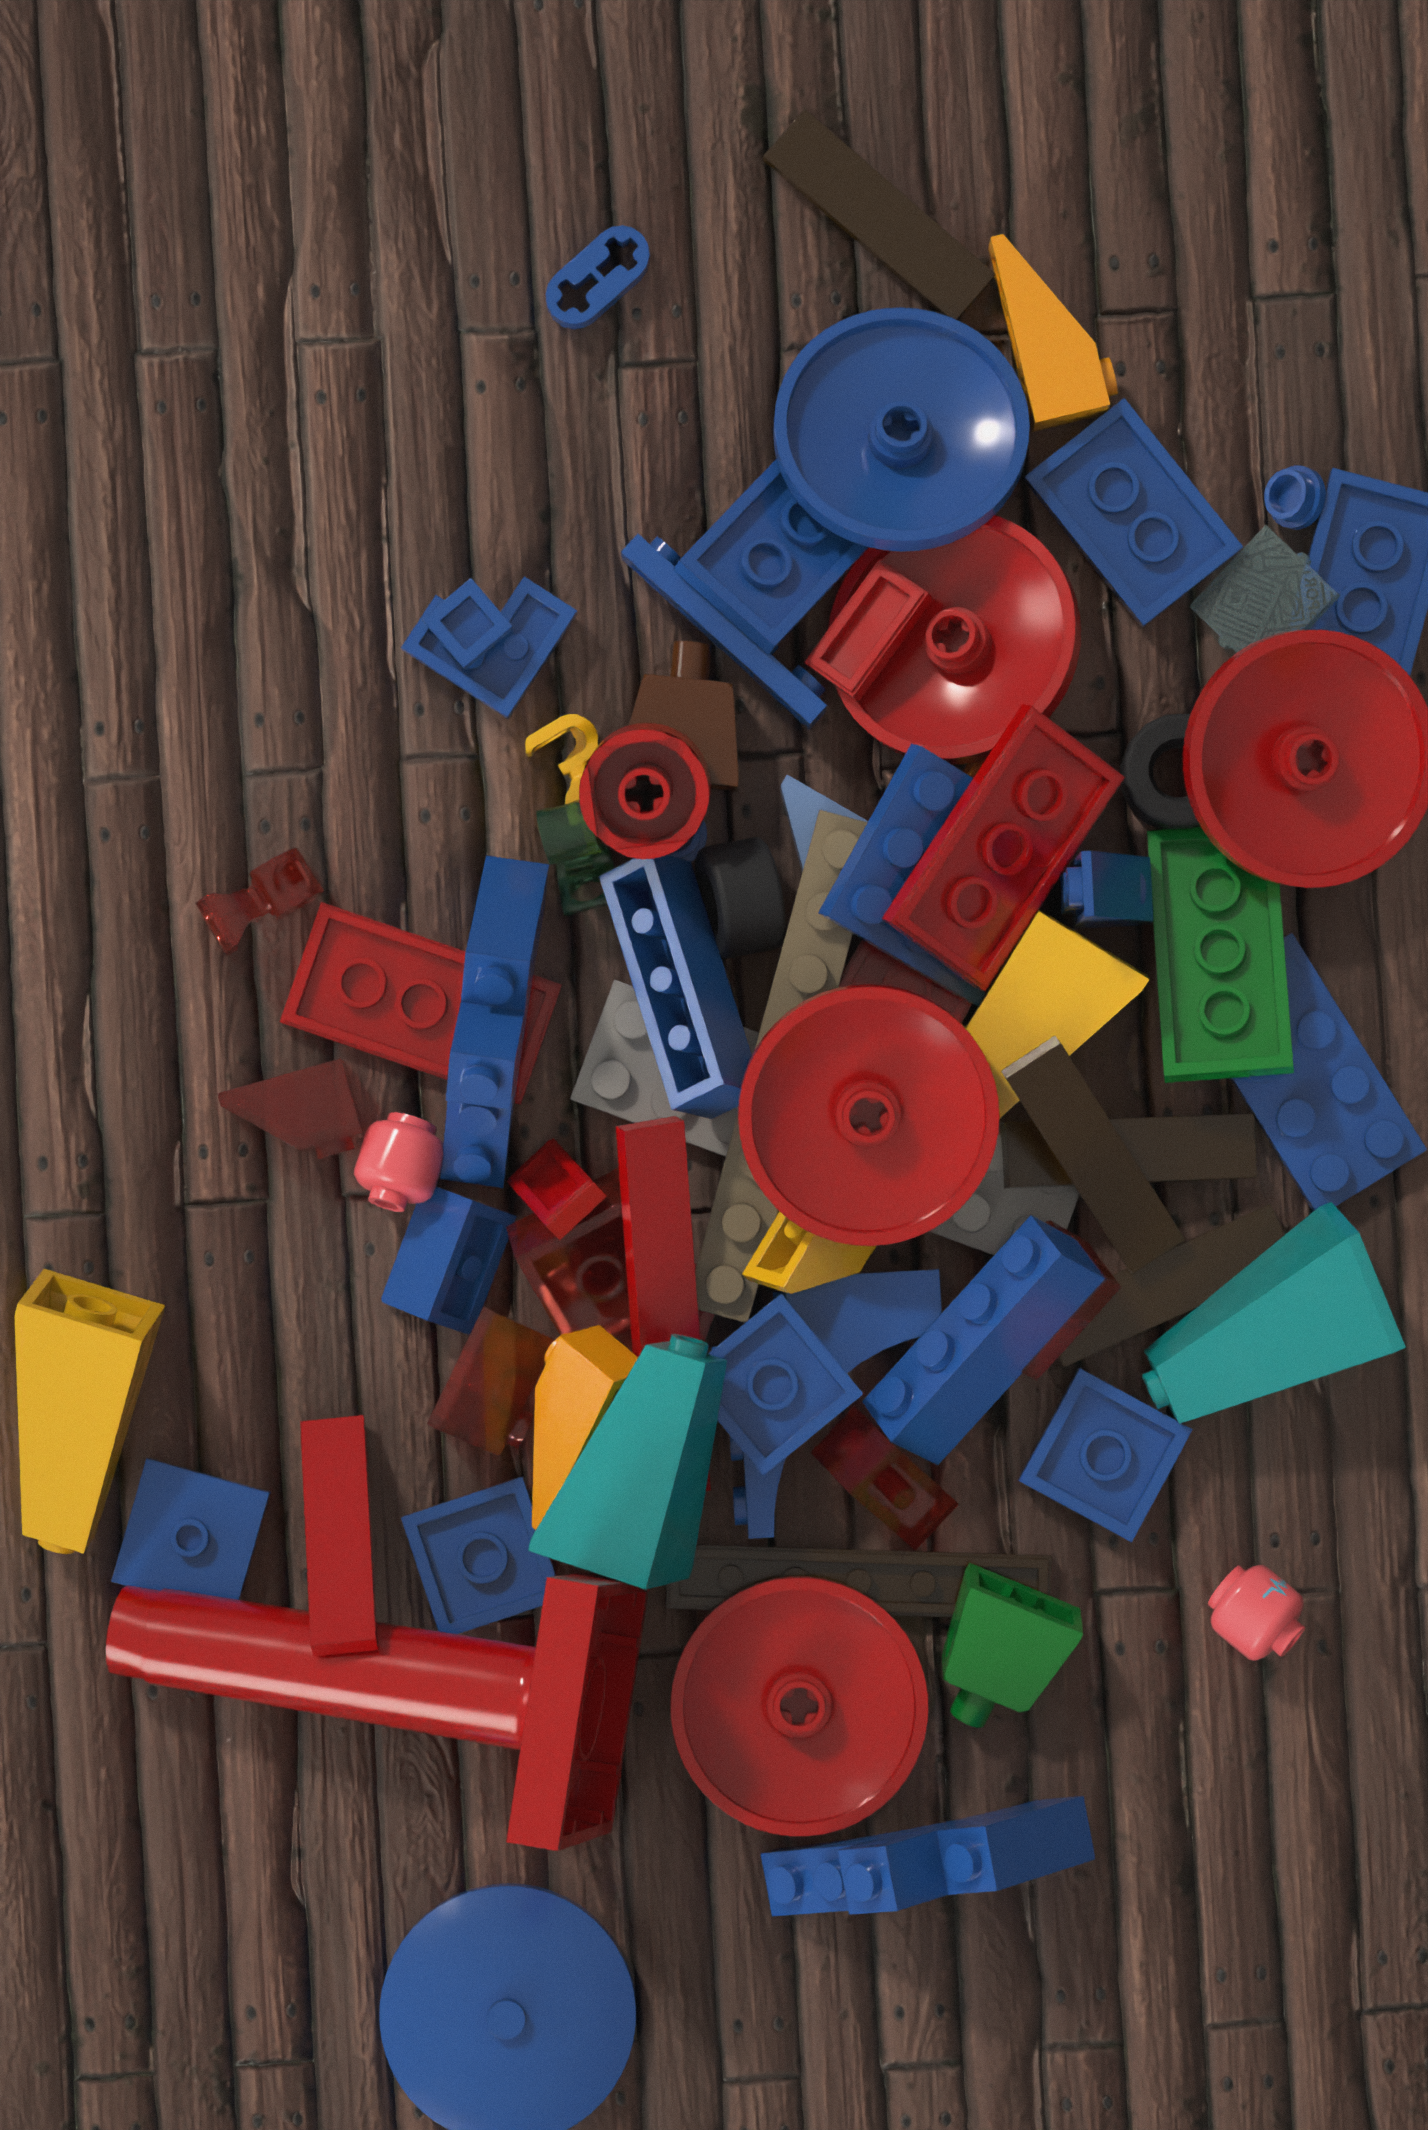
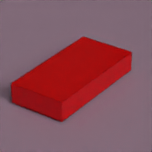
M879 559L804 663L859 702L934 598L927 591Z
M554 1138L549 1139L507 1181L559 1240L567 1235L607 1197Z

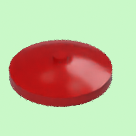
M994 515L988 522L969 535L940 547L904 552L886 551L869 547L851 567L835 597L828 629L879 559L927 591L934 598L859 702L836 687L843 704L852 717L884 746L905 756L912 743L924 747L951 765L977 762L988 757L1022 703L1033 706L1047 718L1059 706L1074 677L1081 647L1080 611L1075 592L1064 569L1052 553L1027 530L1007 519Z
M1294 630L1274 634L1251 643L1234 654L1212 675L1196 700L1188 720L1183 746V774L1185 788L1194 815L1204 833L1226 858L1241 869L1266 881L1287 886L1319 888L1347 883L1371 873L1396 855L1408 842L1418 828L1428 807V707L1417 685L1408 673L1383 650L1367 641L1345 633L1328 630Z
M862 984L835 988L817 994L788 1011L770 1028L756 1047L747 1065L739 1094L738 1125L742 1149L748 1167L764 1195L776 1209L804 1230L819 1237L849 1245L878 1246L903 1242L918 1237L948 1220L962 1208L982 1182L990 1166L999 1133V1099L995 1080L981 1048L971 1033L950 1012L934 1001L917 993L887 985Z
M789 1576L759 1582L738 1591L716 1606L700 1622L686 1643L677 1663L671 1691V1723L677 1750L689 1775L702 1793L714 1805L739 1822L757 1830L784 1836H815L839 1831L862 1821L880 1809L897 1793L914 1768L923 1746L928 1722V1693L923 1668L915 1648L898 1622L882 1606L860 1591L839 1582L809 1576Z

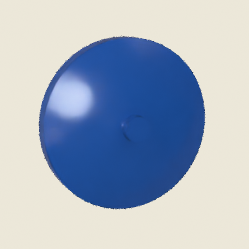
M903 307L883 308L856 314L835 323L813 338L800 351L787 370L778 391L773 427L774 449L779 469L790 492L802 508L823 527L844 539L870 548L899 552L920 551L950 544L969 535L988 522L1003 507L1013 493L1024 468L1029 443L1030 421L1025 393L1014 369L994 344L982 334L954 318L937 312Z
M515 1883L485 1885L454 1895L438 1904L426 1913L404 1937L392 1958L382 1986L379 2012L381 2039L390 2068L406 2095L423 2113L448 2130H567L590 2115L606 2099L623 2073L634 2041L636 2027L635 1989L631 1972L618 1944L600 1921L581 1905L568 1897L538 1886Z

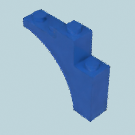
M486 855L465 952L461 1003L450 1050L443 1164L440 1179L499 1188L504 1187L525 1025L545 910L549 864Z
M939 1269L853 1274L793 1294L783 1291L773 1292V1300L780 1294L786 1298L846 1373L882 1350L904 1341L921 1337L942 1314ZM730 1436L731 1461L744 1460L745 1486L733 1487L735 1525L748 1524L749 1539L774 1537V1511L777 1490L786 1458L763 1476Z
M1084 1796L1034 1800L1005 1809L923 1827L847 1840L776 1848L760 1853L772 1917L848 1911L849 1915L899 1911L946 1895L999 1891L1095 1860Z

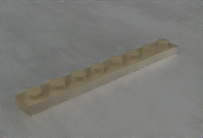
M819 810L756 1047L770 1028L788 1011L817 994L839 988L853 934L818 912L868 822ZM738 1114L696 1266L695 1277L698 1310L746 1323L750 1318L759 1284L747 1280L742 1273L778 1215L779 1210L764 1195L748 1167L739 1135Z

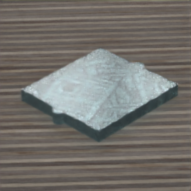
M1265 525L1189 607L1220 636L1218 639L1220 646L1224 649L1232 648L1238 652L1251 643L1274 634L1294 630H1309L1340 595L1309 566L1311 559L1303 552L1295 553L1274 531Z

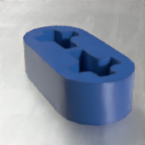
M624 225L610 227L559 270L548 283L545 293L547 309L552 319L565 328L573 330L585 328L594 323L640 282L647 273L650 264L649 247L644 236L632 227ZM614 242L621 248L627 247L630 243L636 247L632 254L635 267L628 271L624 266L619 265L603 277L599 271L611 259L608 246ZM591 278L597 283L585 296L588 306L586 311L580 313L578 309L572 307L564 312L559 308L564 301L560 290L568 284L572 289L577 290Z

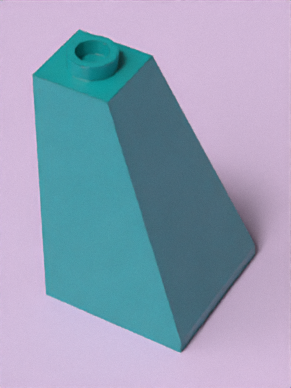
M1332 1202L1318 1207L1219 1288L1199 1307H1196L1147 1347L1144 1352L1152 1370L1142 1374V1377L1157 1410L1168 1406L1178 1423L1181 1424L1395 1353L1406 1348L1360 1233Z
M671 1334L670 1341L646 1344L534 1532L528 1551L645 1590L689 1579L694 1563L727 1360L707 1354L708 1343L679 1334Z

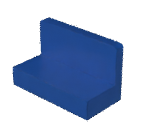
M436 1186L434 1194L430 1199L415 1206L382 1294V1302L424 1320L472 1336L517 1216Z

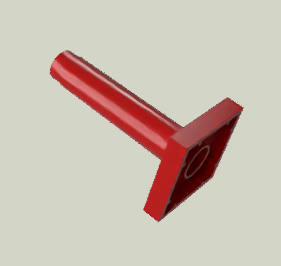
M594 1572L547 1577L536 1647L377 1622L378 1650L313 1656L310 1646L309 1611L164 1588L160 1591L127 1585L120 1591L111 1612L106 1639V1664L109 1672L112 1674L144 1679L149 1684L519 1750L520 1754L506 1842L560 1851L612 1833L649 1589L645 1590Z

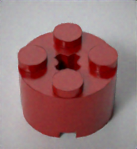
M637 723L622 727L608 735L596 747L584 768L579 785V803L583 818L588 828L605 845L626 857L653 859L671 854L694 836L705 818L711 798L710 771L703 754L686 734L672 727L657 723ZM639 775H649L651 784H661L663 791L656 794L651 806L643 805L641 796L630 795L628 789L636 786Z

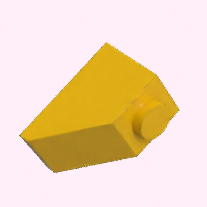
M779 1211L742 1275L751 1282L793 1294L860 1273L876 1246L849 1245L819 1237L790 1221Z

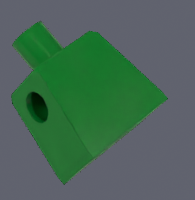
M969 1562L964 1573L942 1653L943 1679L949 1684L960 1688L950 1708L951 1714L969 1726L982 1728L985 1726L996 1703L1017 1712L1028 1711L1080 1642L1083 1636L1080 1608Z

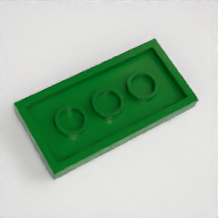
M1201 827L1147 831L1148 855L1151 864L1153 927L1165 1083L1294 1073L1280 884L1266 881L1238 867L1213 845Z

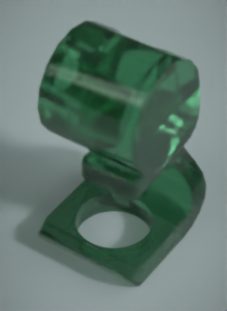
M579 800L537 810V823L546 857L550 865L556 864L564 916L608 906L604 891L598 897L588 901H578L572 898L574 892L580 886L590 882L601 883L599 876L615 868L608 847L588 828L581 812Z

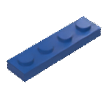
M637 534L621 551L622 560L808 730L825 714L827 705L819 698L826 691L825 688L800 665H797L792 672L782 665L773 656V653L779 648L778 646L768 655L673 570L681 557L661 538L656 536L649 544L640 534Z

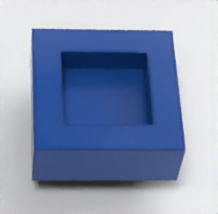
M472 578L467 580L422 619L464 670L513 630L510 622Z

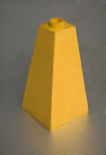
M1041 909L1037 911L966 1026V1029L981 1048L991 1068L999 1099L1000 1118L1019 1102L1018 1097L1003 1076L1001 1070L1053 1036L1058 1038L1070 1056L1143 991L1149 981L1147 974Z
M43 1269L18 1302L14 1315L22 1535L37 1539L38 1544L42 1548L51 1552L71 1554L77 1551L84 1554L97 1533L166 1305Z

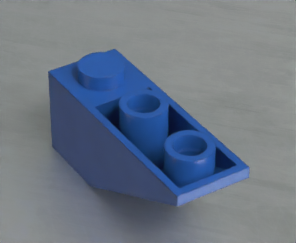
M1081 851L1070 866L1066 868V872H1063L1062 877H1059L1061 915L1072 914L1073 929L1150 925L1154 921L1150 857L1099 851Z

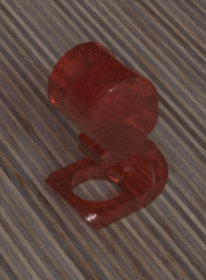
M298 848L290 849L252 870L249 874L252 879V886L249 888L241 889L232 894L211 893L196 902L195 905L226 956H230L238 950V944L250 922L254 924L267 914L280 920L303 908L323 894V887Z

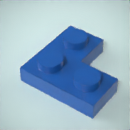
M524 576L501 610V613L513 626V630L464 670L422 620L444 601V599L435 595L403 643L402 651L509 720L576 618L578 611Z

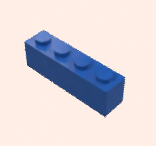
M670 855L653 859L633 858L599 876L671 1110L713 1119L738 1107L742 1080L752 1057L751 1050L691 862Z
M1030 1215L866 1396L862 1403L891 1443L939 1465L1107 1281V1278L1077 1240Z

